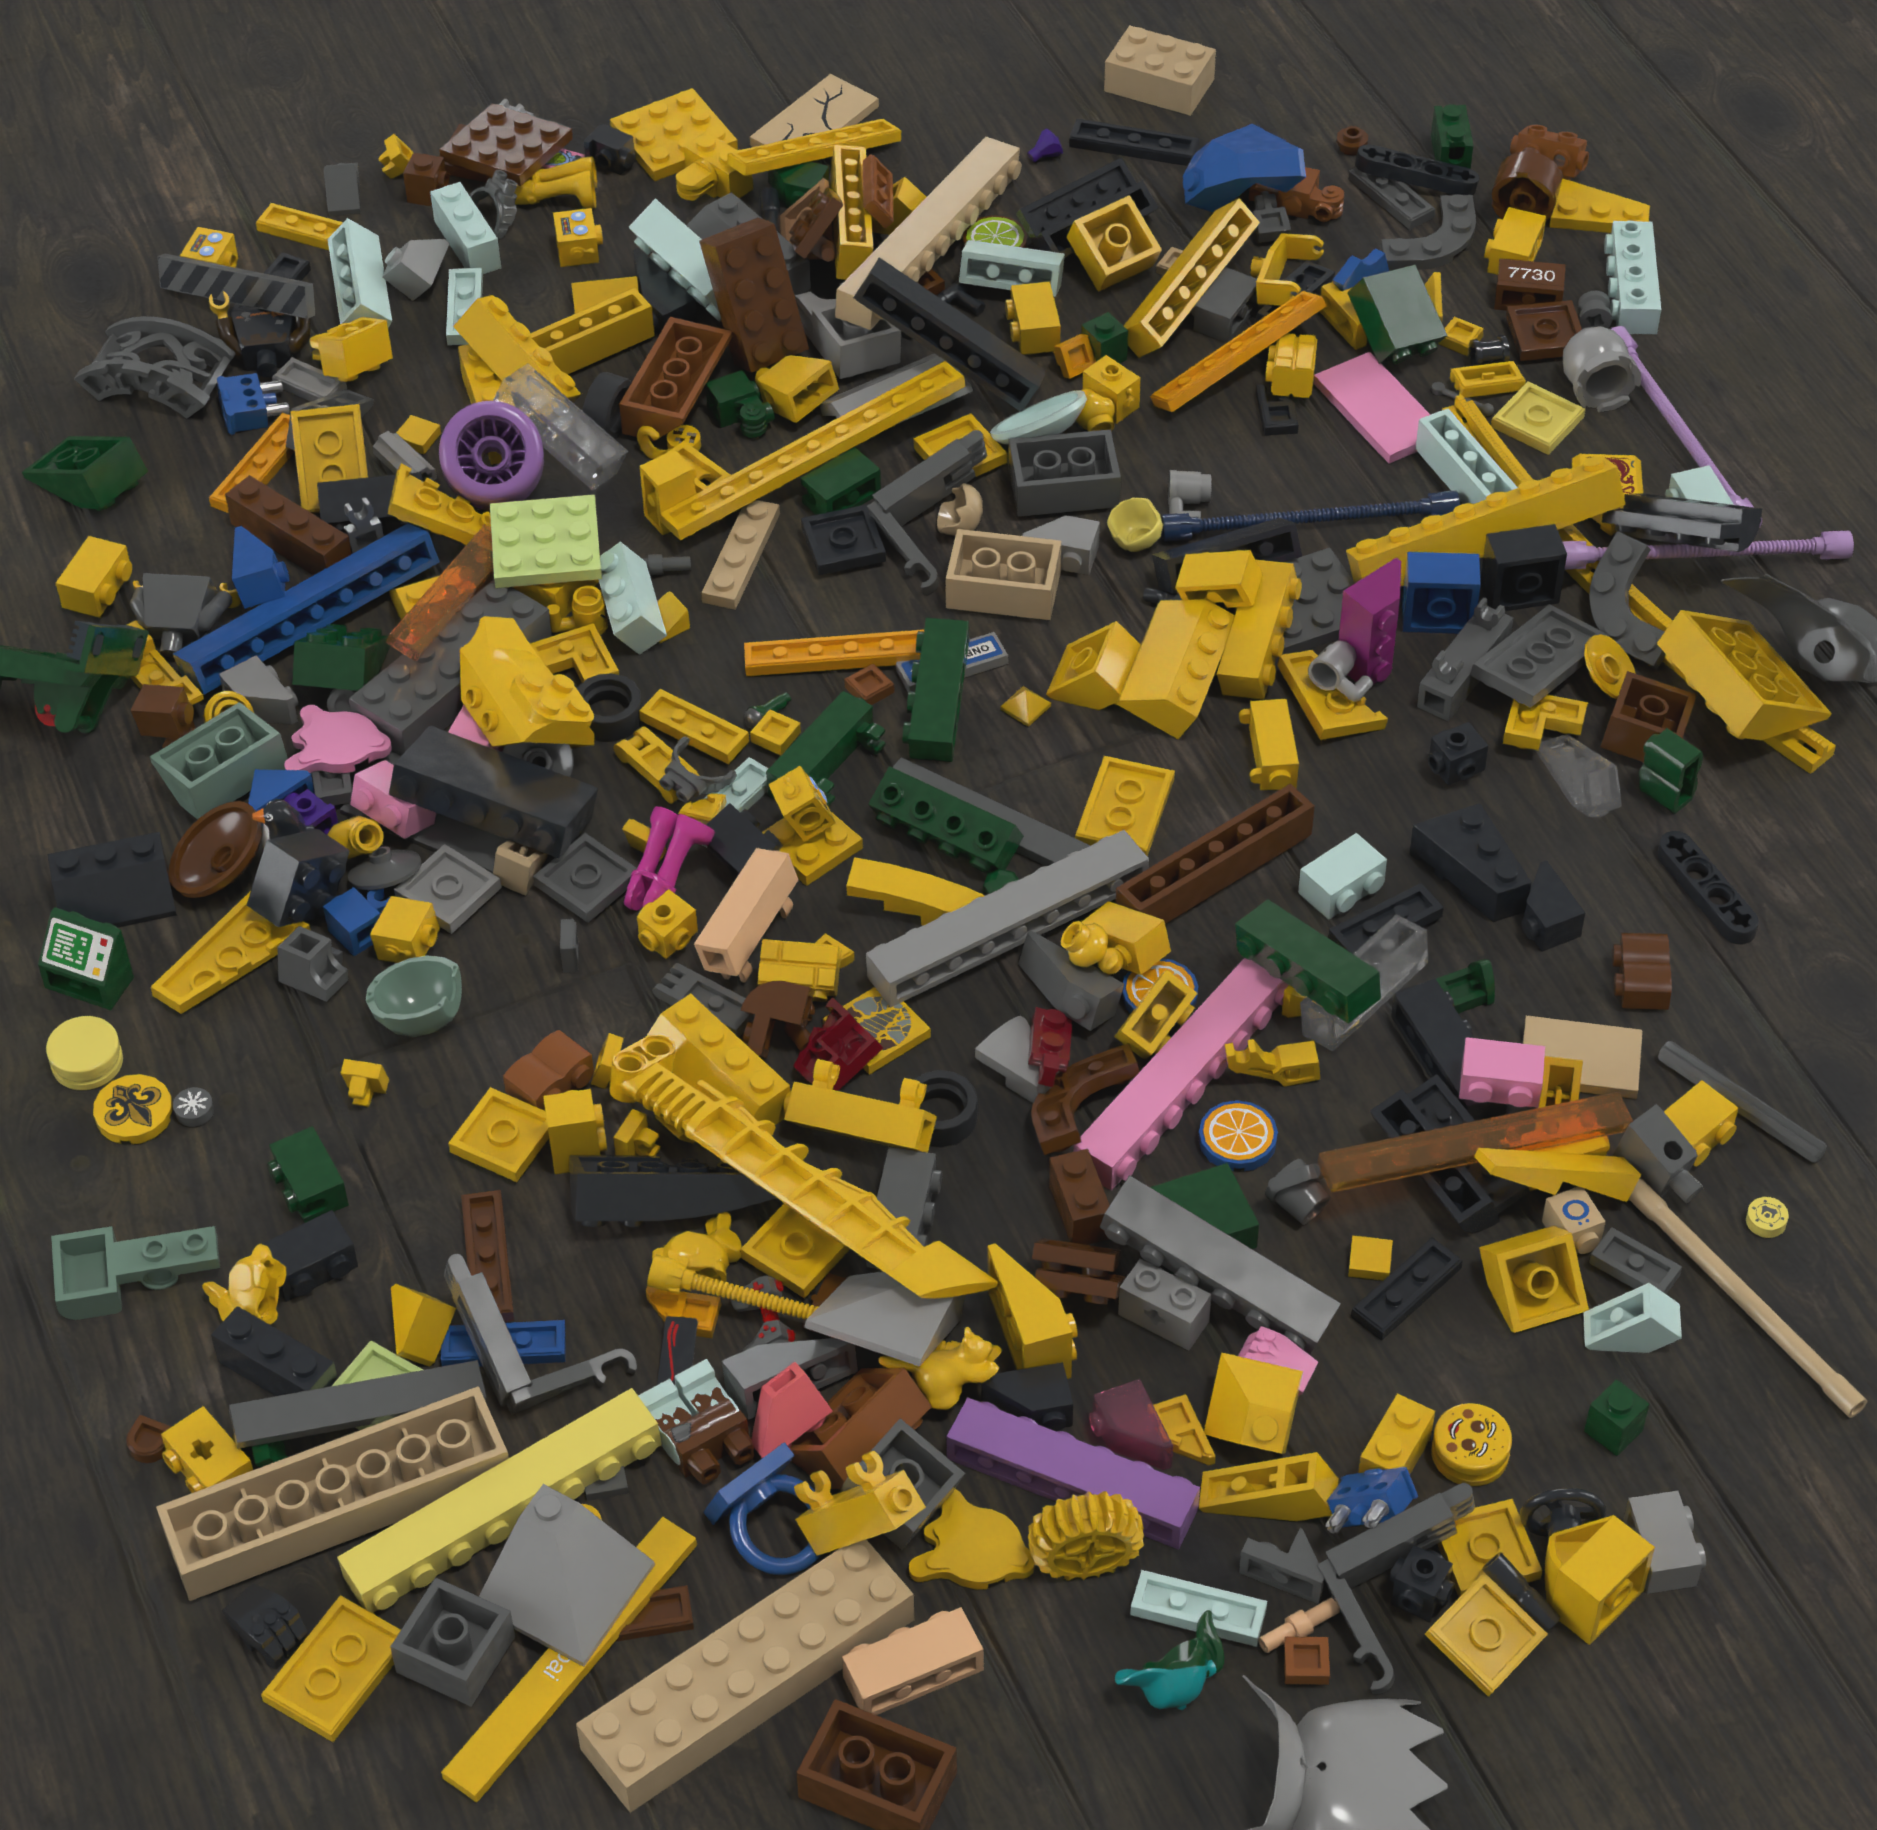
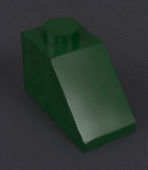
M805 162L768 171V182L773 188L778 190L779 198L786 208L792 206L823 178L829 182V166L813 162Z

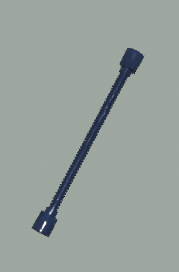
M1457 490L1428 493L1427 498H1421L1413 502L1409 501V503L1405 501L1404 503L1400 502V504L1399 502L1387 503V505L1386 503L1374 504V506L1370 504L1369 506L1365 505V507L1364 505H1357L1356 507L1352 506V508L1351 506L1335 507L1334 509L1330 508V510L1329 508L1317 509V511L1316 509L1300 510L1299 512L1296 510L1295 512L1287 511L1286 513H1264V515L1263 513L1260 515L1251 514V516L1249 514L1247 516L1238 515V517L1235 515L1234 517L1229 516V518L1228 516H1225V518L1216 517V519L1212 517L1207 518V520L1206 518L1202 520L1199 517H1190L1189 513L1162 514L1163 528L1161 534L1163 542H1174L1192 539V535L1200 534L1202 531H1216V529L1220 531V529L1229 530V528L1231 530L1233 528L1242 529V527H1249L1276 518H1283L1299 524V522L1303 524L1321 522V520L1322 522H1329L1330 520L1342 521L1343 519L1351 520L1352 518L1355 520L1356 518L1364 519L1365 517L1378 518V516L1390 517L1391 515L1400 516V514L1402 516L1404 514L1413 515V513H1418L1422 516H1442L1453 512L1454 508L1460 505Z

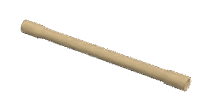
M1639 1179L1629 1200L1649 1220L1654 1221L1821 1386L1823 1392L1849 1418L1857 1415L1865 1407L1867 1400L1842 1375L1836 1373L1668 1208L1667 1203L1643 1179Z

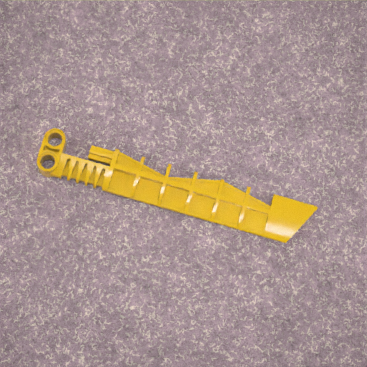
M650 1035L614 1055L609 1087L610 1095L614 1099L624 1103H642L643 1107L653 1111L656 1116L664 1118L667 1124L675 1126L677 1131L685 1133L687 1138L699 1143L719 1157L722 1162L729 1164L752 1180L753 1183L765 1189L788 1207L798 1212L919 1297L926 1299L954 1297L982 1292L998 1286L997 1280L941 1241L933 1242L924 1247L906 1229L910 1223L907 1217L895 1218L872 1192H867L841 1180L842 1172L838 1168L822 1171L805 1163L803 1160L809 1152L807 1146L795 1144L785 1148L772 1137L776 1128L775 1124L769 1120L757 1121L744 1108V1103L739 1098L734 1096L727 1097L703 1080L696 1083L695 1089L673 1074L676 1046L670 1038L663 1035Z

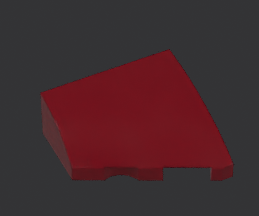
M832 998L825 1006L830 1011V1014L823 1027L813 1028L807 1047L800 1052L793 1067L810 1085H813V1073L817 1059L839 1065V1076L833 1086V1090L839 1091L883 1047L840 1003Z

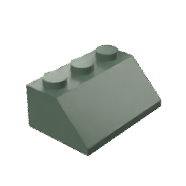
M240 702L150 756L151 763L180 806L196 819H199L213 808L233 802L251 791L255 769L285 770L284 763L288 759L281 734Z

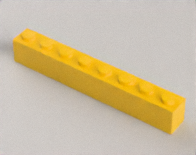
M1591 457L1586 459L1580 466L1571 469L1555 470L1547 478L1538 481H1525L1516 489L1508 492L1492 493L1486 497V500L1475 504L1466 503L1454 508L1453 512L1442 516H1428L1420 524L1409 528H1395L1389 532V535L1362 540L1356 544V547L1346 550L1353 581L1355 583L1391 560L1398 558L1401 561V587L1404 586L1407 552L1479 554V558L1484 557L1486 534L1555 524L1558 530L1624 506L1625 500L1618 467L1605 457Z

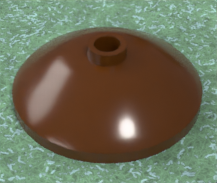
M234 801L219 805L201 816L185 832L175 847L169 864L171 885L180 894L186 897L197 898L215 894L236 881L253 861L261 843L262 823L252 818V814L257 811L248 803Z

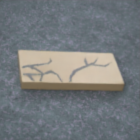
M830 74L750 136V146L756 147L856 125L879 107V98Z

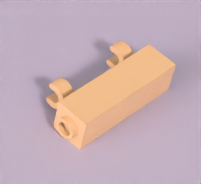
M755 849L694 943L704 970L721 973L723 978L728 980L731 975H739L741 982L745 983L753 971L751 964L747 961L778 911H780L782 918H787L793 908V902L788 896L798 882V877L789 853Z

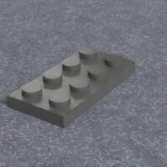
M1549 604L1473 663L1470 676L1510 696L1518 703L1525 704L1531 708L1586 664L1584 650L1585 644L1590 637L1599 634L1608 637L1609 635Z

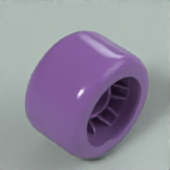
M481 401L466 406L457 412L447 423L439 444L440 465L449 488L456 496L459 495L470 501L473 507L490 510L491 503L523 501L535 489L542 475L544 452L539 431L524 412L508 403ZM489 452H497L501 455L502 461L495 467H489L483 463V457Z

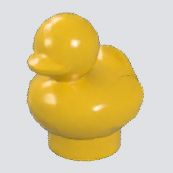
M1091 388L1082 389L1081 391H1084L1087 400L1083 410L1076 419L1079 426L1088 430V432L1110 429L1112 431L1115 426L1112 420L1115 413V406L1112 400L1102 397Z
M1075 921L1064 931L1061 938V946L1068 950L1069 960L1074 965L1089 967L1097 963L1100 970L1107 974L1117 973L1123 966L1124 961L1120 952L1112 947L1107 948L1108 937L1102 926L1096 923L1084 925L1080 921Z

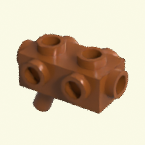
M1542 125L1527 126L1518 135L1513 137L1510 145L1511 154L1522 152L1525 148H1535L1540 154L1548 157L1557 165L1563 173V179L1570 180L1571 177L1574 178L1581 171H1584L1589 160V152L1586 151L1587 140L1577 138L1578 135L1572 132L1547 131V127ZM1558 154L1563 155L1565 160L1557 159L1556 156Z

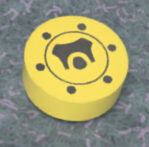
M1757 1198L1749 1205L1746 1216L1747 1226L1754 1234L1760 1237H1777L1786 1228L1789 1217L1788 1210L1782 1202L1775 1198Z

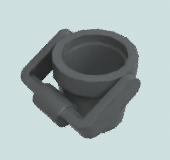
M1302 1159L1294 1160L1269 1180L1265 1196L1302 1225L1308 1224L1325 1209L1331 1199V1196L1318 1181L1333 1175L1329 1162L1307 1165Z

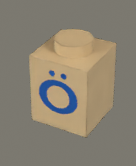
M1578 1186L1546 1198L1542 1219L1545 1227L1556 1226L1571 1232L1576 1254H1586L1593 1251L1602 1240L1606 1221L1585 1189Z

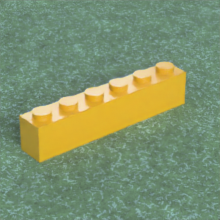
M834 145L830 188L838 193L844 204L833 219V237L836 248V279L846 280L873 253L871 214L863 207V160L866 158V147Z
M1240 198L1217 209L1125 323L1124 327L1128 330V346L1138 358L1161 348L1260 223Z

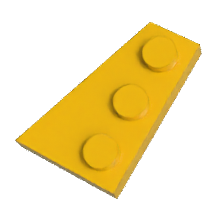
M1562 178L1557 202L1550 217V228L1611 233L1613 221L1649 222L1650 205Z
M1313 650L1283 654L1279 657L1277 666L1320 740L1385 729L1388 718L1380 711L1374 713L1365 705L1366 698L1364 696L1359 701L1353 702L1336 688L1329 691L1323 690L1311 681L1308 675V667L1318 657Z

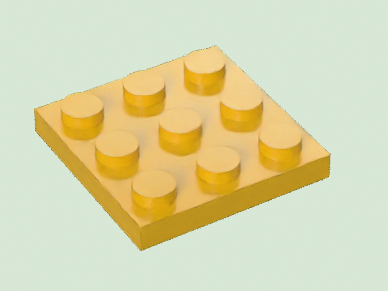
M693 88L610 119V127L633 136L634 151L636 153L635 159L654 182L685 169L684 146L706 131L738 150L737 139Z

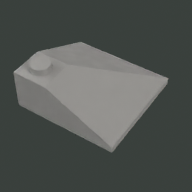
M885 1272L849 1276L807 1318L804 1328L921 1366L960 1321L965 1295L926 1299L919 1297Z
M543 1484L519 1516L479 1597L510 1610L515 1630L584 1667L651 1572L655 1562L579 1502Z

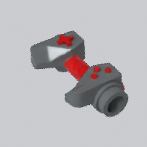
M767 1275L756 1278L750 1284L744 1286V1289L748 1287L749 1290L754 1289V1292L758 1290L759 1293L761 1291L764 1294L769 1293V1296L773 1294L774 1297L776 1295L779 1298L782 1297V1282ZM730 1298L733 1308L737 1312L760 1309L763 1318L762 1327L754 1340L743 1348V1351L762 1344L794 1342V1331L780 1322L777 1310L774 1312L772 1309L767 1310V1307L763 1309L762 1306H752V1303L748 1305L741 1301H733Z

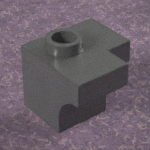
M298 926L277 947L278 976L281 983L327 1002L348 981V969L341 965L343 963V952L331 947L330 938Z

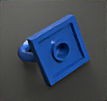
M785 1442L720 1489L703 1511L712 1525H715L730 1513V1533L739 1554L754 1568L773 1575H788L800 1572L811 1566L821 1556H817L808 1543L801 1552L787 1558L772 1557L760 1551L753 1544L747 1532V1514L758 1509L778 1491L797 1497L794 1486L804 1482L793 1476L781 1475L795 1456ZM804 1503V1504L807 1506L808 1510H809V1509L811 1508L810 1505L807 1504V1503Z

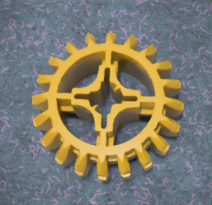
M1088 1491L1082 1496L1073 1494L1072 1498L1066 1500L1057 1499L1056 1505L1045 1506L1042 1513L1033 1516V1523L1028 1526L1031 1557L1034 1558L1035 1565L1039 1566L1040 1571L1050 1573L1052 1578L1064 1576L1066 1580H1071L1074 1577H1081L1085 1580L1087 1577L1094 1575L1099 1578L1100 1574L1105 1572L1114 1573L1116 1567L1127 1566L1129 1559L1139 1556V1549L1144 1546V1527L1137 1507L1133 1506L1132 1500L1123 1499L1121 1494L1109 1496L1107 1491H1103L1098 1495H1092Z

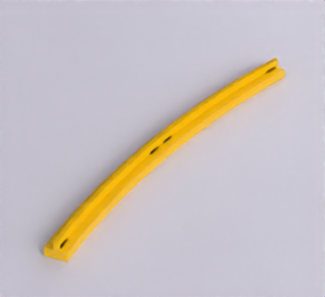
M1463 395L1455 396L1454 405L1442 408V410L1448 408L1517 487L1525 481L1533 480L1500 439L1473 400L1466 401ZM1462 417L1466 418L1467 423H1464ZM1573 524L1558 529L1562 541H1586V546H1593ZM1600 561L1587 563L1586 569H1567L1565 571L1590 595V586L1594 575L1591 570L1596 569ZM1631 584L1628 595L1629 607L1632 613L1641 621L1665 632L1673 620ZM1665 658L1663 659V662L1684 680L1686 679L1678 668L1669 664ZM1808 726L1763 740L1810 774L1834 755L1836 747L1835 744ZM1806 743L1817 750L1816 754L1804 747L1803 744Z

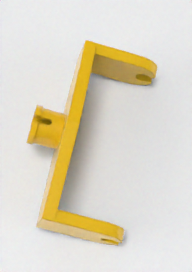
M1281 233L1268 250L1266 258L1254 256L1251 263V276L1257 278V304L1281 306L1294 297L1291 292L1299 293L1301 288L1295 282L1279 280L1287 259L1317 260L1323 255L1324 250L1318 251L1314 246L1322 248L1324 242L1314 235Z

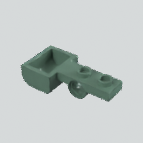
M112 1226L51 1236L55 1303L58 1312L68 1319L80 1320L121 1312L120 1284L141 1281L149 1289L161 1290L173 1286L178 1281V1275L220 1268L218 1238L215 1226L119 1242L116 1240Z

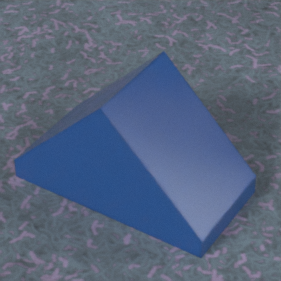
M255 769L248 804L258 811L264 808L268 802L274 799L284 800L291 793L299 795L309 789L315 794L311 774L307 770Z

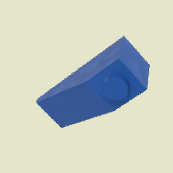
M239 526L235 528L232 581L244 608L285 597V582H289V574L283 561L278 562L273 549L244 527Z

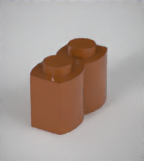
M557 1030L545 1037L534 1048L532 1053L521 1057L503 1075L505 1091L508 1095L545 1111L543 1096L576 1090L588 1084L594 1072L592 1054L563 1032Z

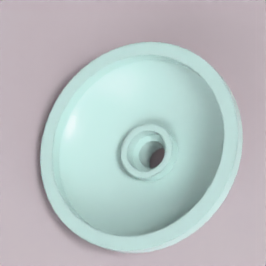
M1078 390L1038 402L998 423L990 431L993 440L1009 445V439L1060 434L1075 422L1085 406L1087 397L1084 391Z

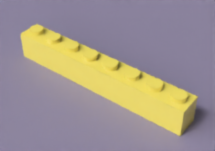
M633 1388L341 1554L337 1559L343 1577L364 1609L371 1613L387 1609L399 1597L411 1590L427 1586L442 1572L453 1566H460L472 1558L473 1554L485 1547L504 1541L512 1532L519 1516L543 1484L574 1500L583 1493L588 1485L599 1479L602 1481L614 1477L622 1466L625 1467L637 1459L641 1460L650 1456L657 1447L662 1445L658 1423Z

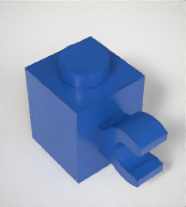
M353 887L323 906L328 931L353 956L373 945L370 933L390 899L380 901L385 898L384 888L370 890L366 900Z

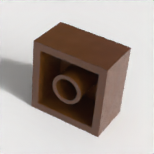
M1627 671L1600 747L1644 762L1645 753L1643 748L1653 734L1659 735L1668 728L1683 738L1697 694Z

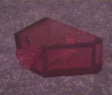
M1140 1379L1094 1394L1093 1412L1089 1413V1421L1096 1437L1102 1436L1108 1449L1162 1470L1172 1468L1173 1444Z

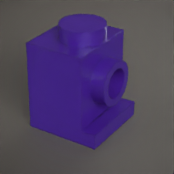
M309 789L299 795L291 793L284 799L303 816L306 826L314 825L315 827L321 824L316 829L321 830L326 835L333 825L338 823L335 807L331 803L328 805Z

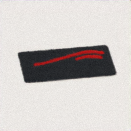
M666 1317L657 1385L668 1379H671L675 1385L674 1376L692 1367L698 1324L696 1318Z

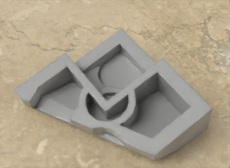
M1020 1015L1009 1020L984 1039L975 1048V1058L1005 1076L1007 1088L1034 1103L1038 1093L1045 1094L1051 1087L1038 1084L1039 1067L1028 1064L1031 1027L1027 1020Z

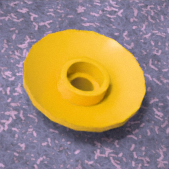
M1602 634L1594 635L1586 642L1584 650L1589 675L1602 691L1610 697L1617 699L1627 671L1635 673L1634 666L1627 653L1616 641Z

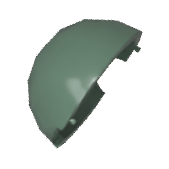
M437 956L414 957L391 965L377 975L367 988V1005L375 1020L395 1034L417 1037L437 1032L451 1022L458 1012L462 993L459 966L445 957Z

